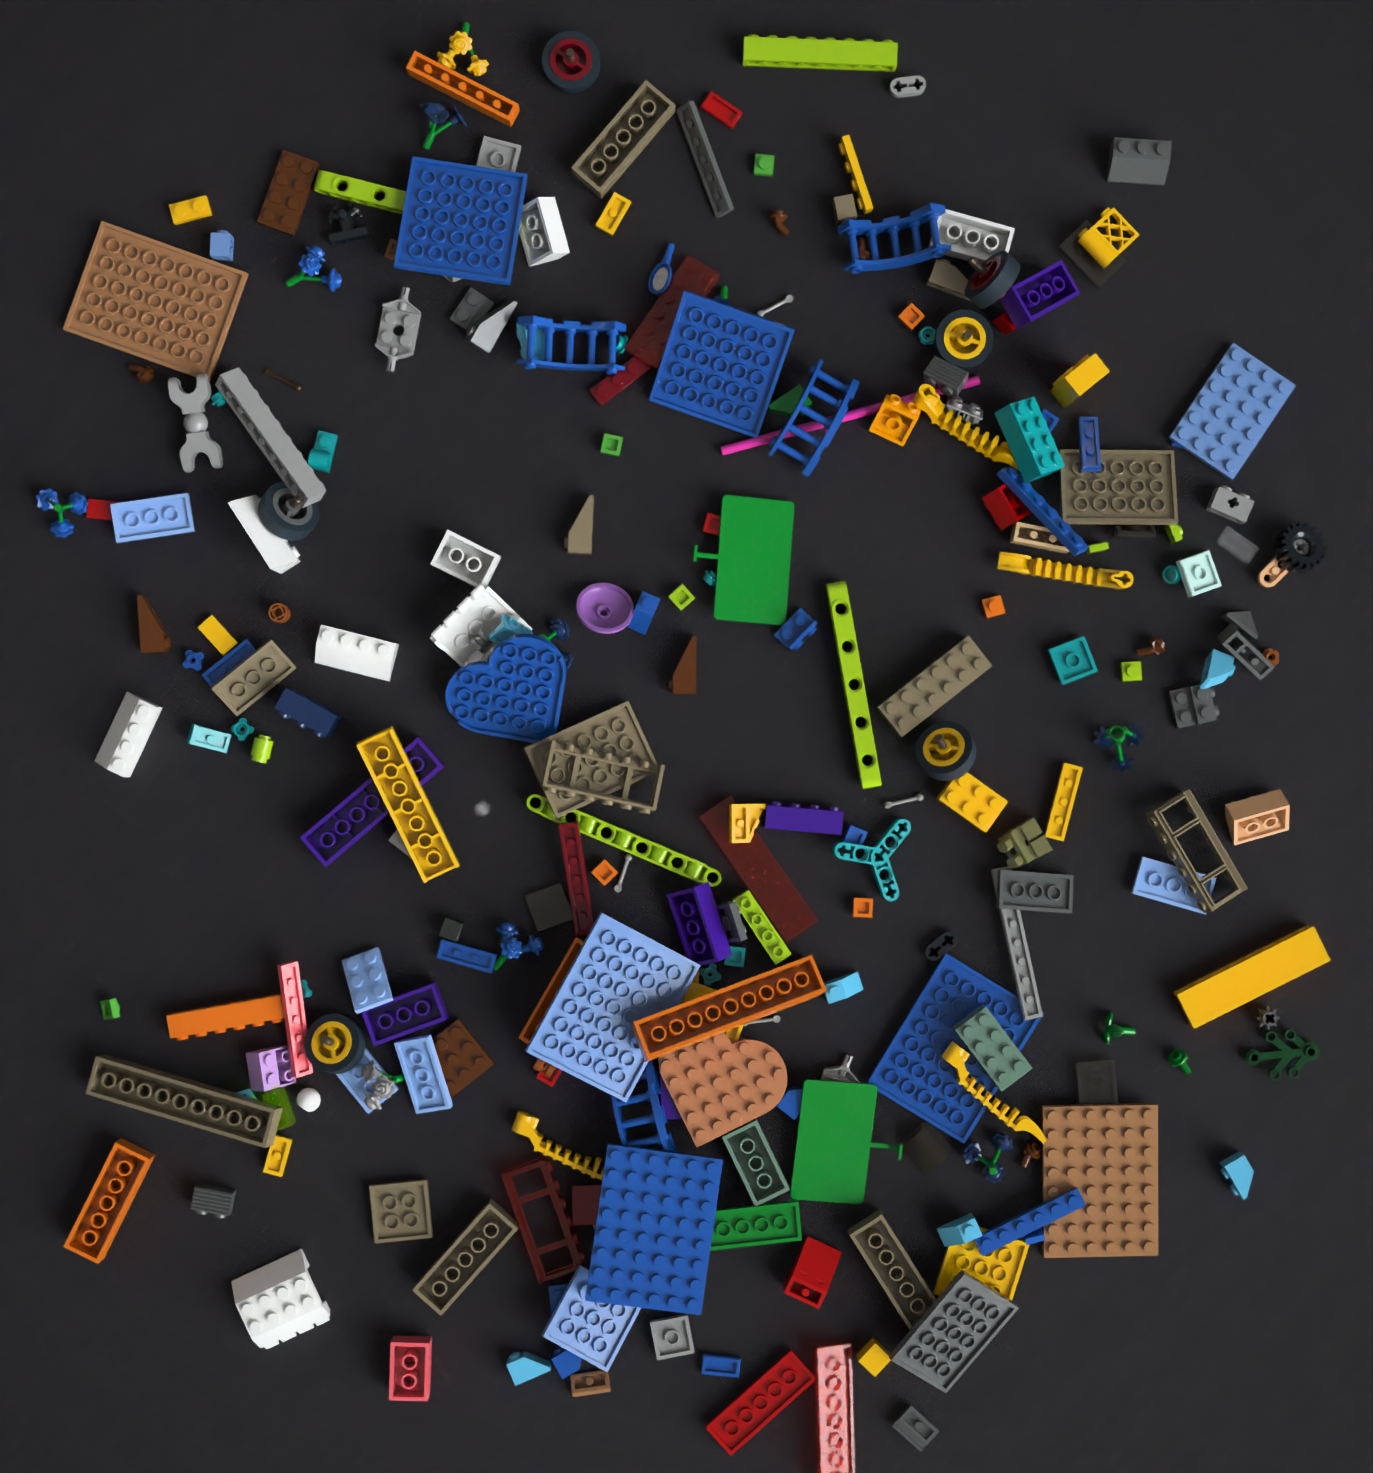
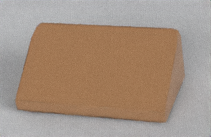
M604 1370L570 1375L573 1397L611 1392L609 1374Z

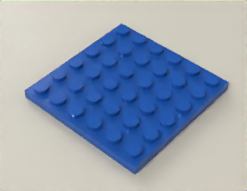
M412 156L394 268L510 286L528 174Z
M684 290L649 401L758 438L795 328Z

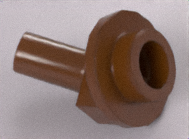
M775 210L773 214H769L776 228L785 237L790 231L782 222L788 215L780 210Z
M861 237L857 243L859 260L870 259L869 251H865V239Z
M130 364L128 367L129 371L138 373L136 378L140 383L145 382L147 384L154 378L153 373L155 370L149 366L143 368L139 365Z
M1151 637L1149 647L1137 649L1139 656L1152 653L1159 655L1165 652V643L1159 637Z
M1030 1141L1023 1147L1025 1154L1020 1166L1027 1168L1031 1157L1039 1159L1042 1156L1041 1147L1037 1143Z

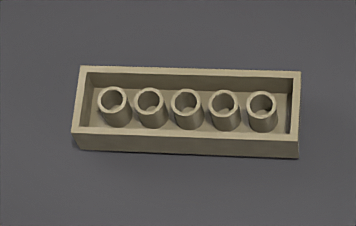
M645 80L571 167L572 175L602 199L675 113L676 105Z
M966 636L876 708L899 737H903L992 667V664L970 636Z
M491 1198L416 1282L412 1291L442 1316L518 1230L520 1223Z
M879 1209L847 1231L909 1330H911L936 1301V1297Z

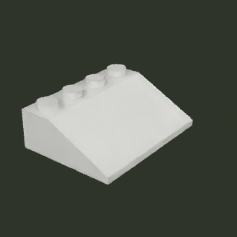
M253 495L230 501L228 503L271 570L282 574L301 562L298 558L300 554L295 546L291 547L288 540L275 536L263 525L258 513V505L261 498Z

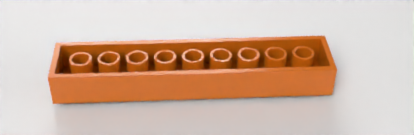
M810 955L634 1021L631 1028L645 1062L823 995L827 990L814 958Z

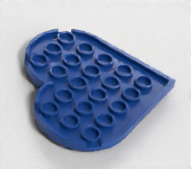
M533 634L510 636L496 646L489 662L478 661L466 664L451 676L445 693L447 708L450 714L452 713L458 720V723L470 731L529 743L541 741L556 734L558 731L566 680L565 660L558 648L543 637Z

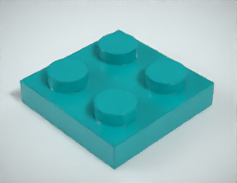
M1085 636L1048 649L1061 685L1098 672Z

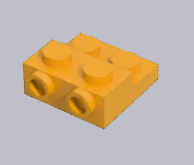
M886 394L869 431L903 447L919 418L921 410L918 409L915 403L909 402L907 404L901 401L898 395Z

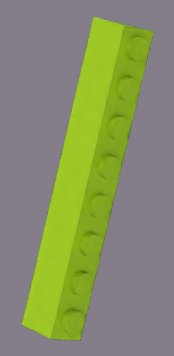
M751 34L748 37L744 36L743 66L895 72L898 43L892 40L874 42L872 39L855 41L852 38L836 40L832 37L825 38L824 40L817 39L816 37L797 39L796 36L778 38L776 35L759 37V35Z

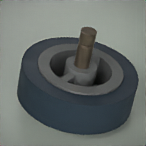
M278 482L270 486L261 498L258 505V513L263 525L272 534L285 540L296 541L305 538L319 520L318 504L315 502L302 508L300 502L305 497V494L299 491L294 497L284 482Z

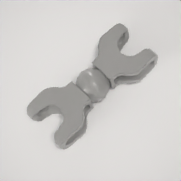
M201 373L197 376L196 389L190 394L183 390L178 378L171 377L168 380L170 399L180 406L182 414L185 415L183 425L189 433L186 434L187 441L180 450L182 468L186 473L194 470L195 457L201 452L208 455L214 468L218 469L223 466L221 447L210 438L209 431H206L208 420L202 413L205 412V404L212 394L209 377L206 373Z

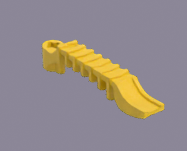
M923 384L919 387L913 397V403L928 414L932 424H937L940 426V429L948 431L949 435H954L959 441L962 440L967 443V446L975 448V451L984 454V457H989L994 462L1007 463L1020 471L1007 441L1002 442L998 446L1000 436L996 435L990 441L988 439L989 432L986 431L982 436L979 434V427L973 430L970 428L971 422L962 423V416L959 415L957 419L952 416L953 410H949L948 413L943 411L945 404L940 401V396L931 385Z
M999 552L996 568L1023 575L1029 574L1031 576H1040L1041 578H1052V580L1059 579L1064 582L1071 581L1072 583H1083V585L1089 584L1094 587L1113 589L1128 588L1133 584L1134 580L1133 575L1129 571L1102 568L1095 570L1092 567L1083 568L1082 565L1072 566L1070 563H1053L1051 560L1042 561V558L1031 559V556L1008 552ZM1120 577H1122V579L1125 580V582L1123 583V582L1120 581L1119 579H1115V578H1120Z
M952 1041L941 1057L956 1068L958 1077L956 1081L960 1085L962 1084L968 1092L970 1091L976 1099L978 1098L984 1106L986 1105L992 1113L994 1112L1000 1120L1002 1119L1008 1127H1012L1015 1131H1028L1044 1144L1046 1142L1044 1134L1029 1117H1017L1020 1111L1016 1107L1006 1117L1005 1114L1010 1108L1006 1103L998 1110L997 1107L1001 1101L995 1097L992 1103H990L989 1100L993 1094L989 1091L982 1096L981 1093L985 1089L982 1084L979 1083L976 1089L973 1088L977 1079L973 1076L971 1078L967 1077L970 1072L966 1070L964 1065L971 1054Z
M518 1111L511 1130L529 1137L534 1146L533 1151H540L544 1156L548 1155L555 1161L559 1160L562 1164L571 1166L572 1169H578L583 1174H589L591 1178L596 1177L602 1180L604 1167L601 1172L598 1171L603 1160L602 1158L596 1157L592 1168L589 1167L592 1159L589 1156H586L584 1162L581 1163L579 1162L581 1154L575 1153L573 1159L570 1158L572 1151L566 1149L564 1154L560 1153L562 1145L556 1144L555 1149H551L553 1141L549 1139L546 1142L542 1141L543 1134H540L536 1129L540 1119L527 1112Z

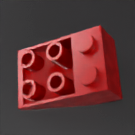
M807 1235L783 1285L784 1293L819 1309L829 1289L842 1251Z

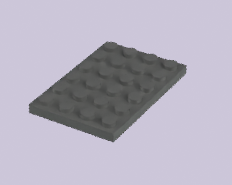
M961 1270L891 1352L889 1358L892 1362L947 1393L1019 1307L1007 1297L964 1270Z

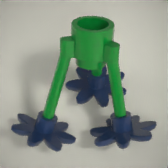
M1132 723L1130 729L1126 726L1122 728L1115 725L1105 730L1104 726H1101L1100 732H1093V735L1097 737L1093 744L1101 743V750L1105 749L1106 744L1110 748L1114 747L1113 743L1117 746L1118 755L1115 754V760L1109 761V764L1114 766L1112 772L1120 769L1121 774H1124L1125 768L1128 770L1133 769L1130 763L1134 762V759H1127V753L1122 755L1121 743L1124 740H1128L1127 747H1130L1132 743L1139 747L1138 739L1146 738L1140 734L1143 731V727L1136 729L1135 724Z

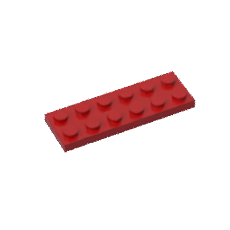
M789 1349L705 1425V1428L726 1452L732 1456L816 1380V1376L793 1350Z

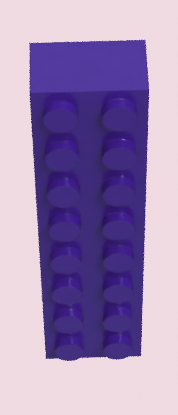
M421 737L415 739L404 749L422 786L445 767L443 762ZM369 778L300 837L325 867L333 863L390 814L373 778Z

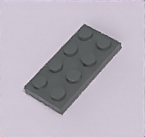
M998 870L996 909L1072 914L1074 875Z

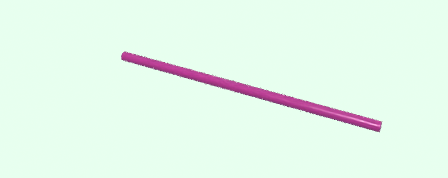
M979 376L969 377L962 389L980 385ZM934 387L939 396L944 395L940 389ZM916 392L901 396V401L907 404L909 402L913 403V397ZM882 402L847 411L841 423L877 413ZM815 420L796 425L805 432L824 428V425ZM781 430L760 435L758 438L752 437L720 446L722 456L770 443L773 436L777 437ZM787 431L783 439L796 435Z

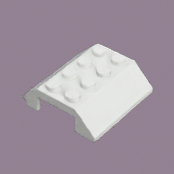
M484 582L482 584L479 583L470 593L471 595L467 596L457 606L458 609L456 611L453 610L443 621L444 623L440 624L431 633L430 639L461 667L472 662H489L497 644L493 643L491 646H488L482 654L469 640L475 638L479 630L489 637V634L502 623L501 616L503 614L513 617L518 623L532 630Z
M302 1248L231 1281L235 1305L251 1339L260 1348L265 1347L269 1349L279 1344V1339L284 1342L297 1336V1331L301 1334L314 1328V1323L318 1326L330 1320V1308L326 1300L321 1301L307 1270L310 1265Z

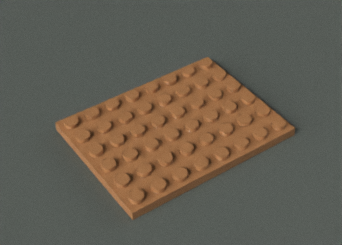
M101 221L63 330L195 378L201 373H206L209 381H211L249 274Z
M1158 1104L1042 1105V1133L1046 1138V1142L1042 1143V1203L1077 1186L1086 1206L1042 1227L1045 1238L1042 1241L1043 1257L1158 1256Z

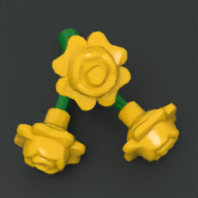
M464 22L461 32L456 31L449 38L451 41L449 46L452 50L449 49L447 53L437 52V62L448 68L455 69L456 64L453 60L455 54L461 52L462 55H465L469 50L472 63L467 68V71H469V74H474V76H481L486 73V67L489 63L487 60H479L478 56L474 54L471 45L472 38L468 37L470 24Z

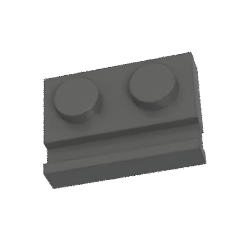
M470 287L450 317V321L467 331L469 326L490 312L494 302Z
M911 1404L892 1423V1427L920 1452L939 1432V1429Z

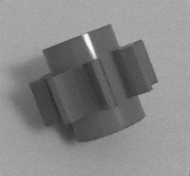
M1267 1005L1262 1010L1257 1008L1258 1014L1254 1018L1259 1020L1258 1026L1262 1027L1265 1024V1029L1270 1030L1272 1025L1277 1027V1019H1280L1275 1014L1277 1009L1272 1008L1270 1010ZM1266 1014H1268V1017H1269V1020H1268V1021L1266 1020V1017H1265Z

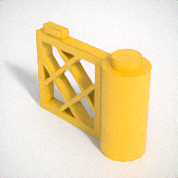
M1109 207L1100 214L1102 218L1089 230L1085 228L1078 234L1080 239L1077 242L1103 269L1140 235L1114 207L1112 209ZM1112 215L1117 220V225L1110 224L1109 216ZM1096 228H1106V235L1101 234ZM1110 229L1118 230V237L1111 236ZM1123 231H1127L1132 237L1124 238ZM1112 241L1119 242L1118 251L1113 247Z

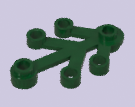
M1290 1028L1283 1031V1037L1294 1042L1299 1048L1291 1049L1277 1037L1274 1031L1268 1030L1264 1033V1039L1273 1043L1280 1050L1258 1052L1255 1049H1247L1244 1053V1060L1251 1065H1256L1260 1060L1281 1058L1274 1068L1268 1071V1077L1277 1081L1281 1077V1071L1293 1057L1300 1056L1296 1063L1287 1069V1075L1296 1079L1300 1075L1299 1070L1307 1061L1315 1060L1319 1056L1320 1050L1314 1042H1304L1296 1035V1032ZM1289 1031L1292 1032V1036L1290 1038L1287 1037V1033ZM1270 1033L1273 1034V1038L1271 1040L1268 1039V1035ZM1312 1048L1313 1053L1308 1055V1049ZM1256 1054V1059L1252 1061L1251 1055ZM1295 1069L1296 1074L1291 1076V1070ZM1276 1071L1277 1076L1273 1078L1272 1072Z

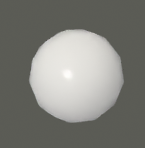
M313 1088L302 1089L296 1098V1103L308 1112L315 1111L321 1102L320 1094Z

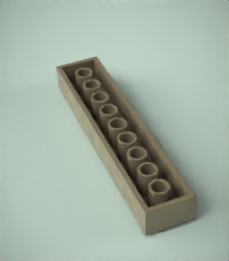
M107 1054L95 1057L86 1094L263 1148L273 1145L283 1110L281 1106Z

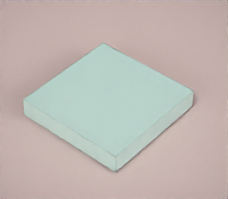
M1209 550L1176 561L1188 598L1222 586Z

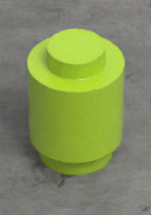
M259 734V738H254L250 754L252 755V761L267 763V759H270L274 741L270 740V736Z

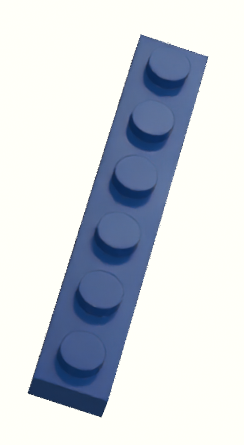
M1008 466L997 473V476L1073 556L1086 551L1089 546L1084 542L1083 538L1071 529V526L1058 515L1055 509L1045 502V499L1032 488L1029 482H1024L1017 469Z
M1077 1186L982 1232L983 1236L974 1240L982 1256L1086 1206Z

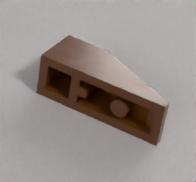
M137 595L141 653L168 652V648L171 647L170 636H167L165 628L146 596Z
M692 636L673 674V679H669V690H673V694H696V636Z

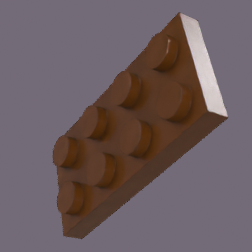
M283 150L259 214L258 224L295 236L320 168V163Z

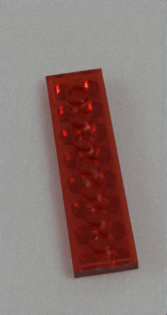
M729 795L699 817L785 941L789 942L818 922V919L755 829L750 843H729V804H737L732 796Z
M846 1341L814 1346L818 1473H855L852 1343Z

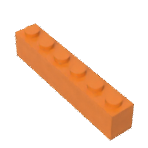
M414 51L406 67L409 76L509 127H512L520 112L518 103L417 51Z
M280 993L170 1013L166 1018L170 1039L176 1038L177 1041L188 1039V1035L193 1034L196 1037L206 1036L207 1032L210 1031L218 1034L226 1032L227 1028L232 1027L234 1030H240L249 1024H252L253 1027L262 1026L265 1021H272V1023L283 1022L284 1011Z

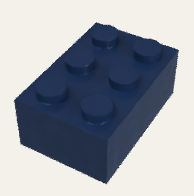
M285 688L275 706V709L279 710L277 714L286 719H295V724L302 728L310 727L313 729L312 733L321 738L332 736L343 717L292 688Z

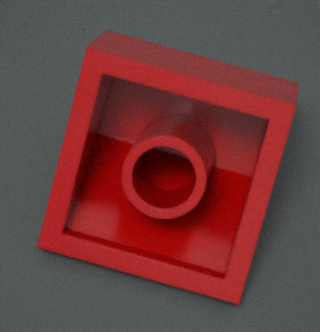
M1006 484L982 497L985 507L990 511L1001 531L1032 513Z

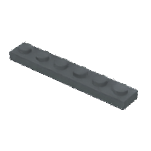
M688 101L678 108L676 112L716 218L722 217L732 211L734 207L694 101Z

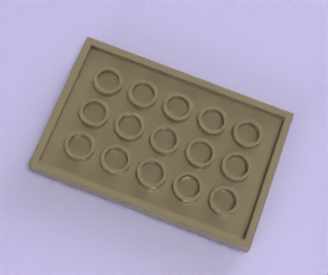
M1079 449L1059 450L1065 467L1059 469L1061 518L1068 524H1178L1174 450H1100V472H1081Z
M629 701L523 748L540 785L551 740L564 745L571 744L582 749L589 748L595 752H607L613 756L629 757L631 760L647 761L649 764L658 765ZM554 752L548 781L569 786L575 756ZM581 758L575 787L609 795L624 787L627 768ZM633 770L631 784L652 775V773ZM542 788L556 819L591 803L590 801L582 800L583 796L575 795V798L564 796V792L556 791V794L545 792V788Z

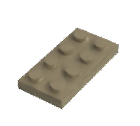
M270 638L213 684L211 689L238 716L297 667Z

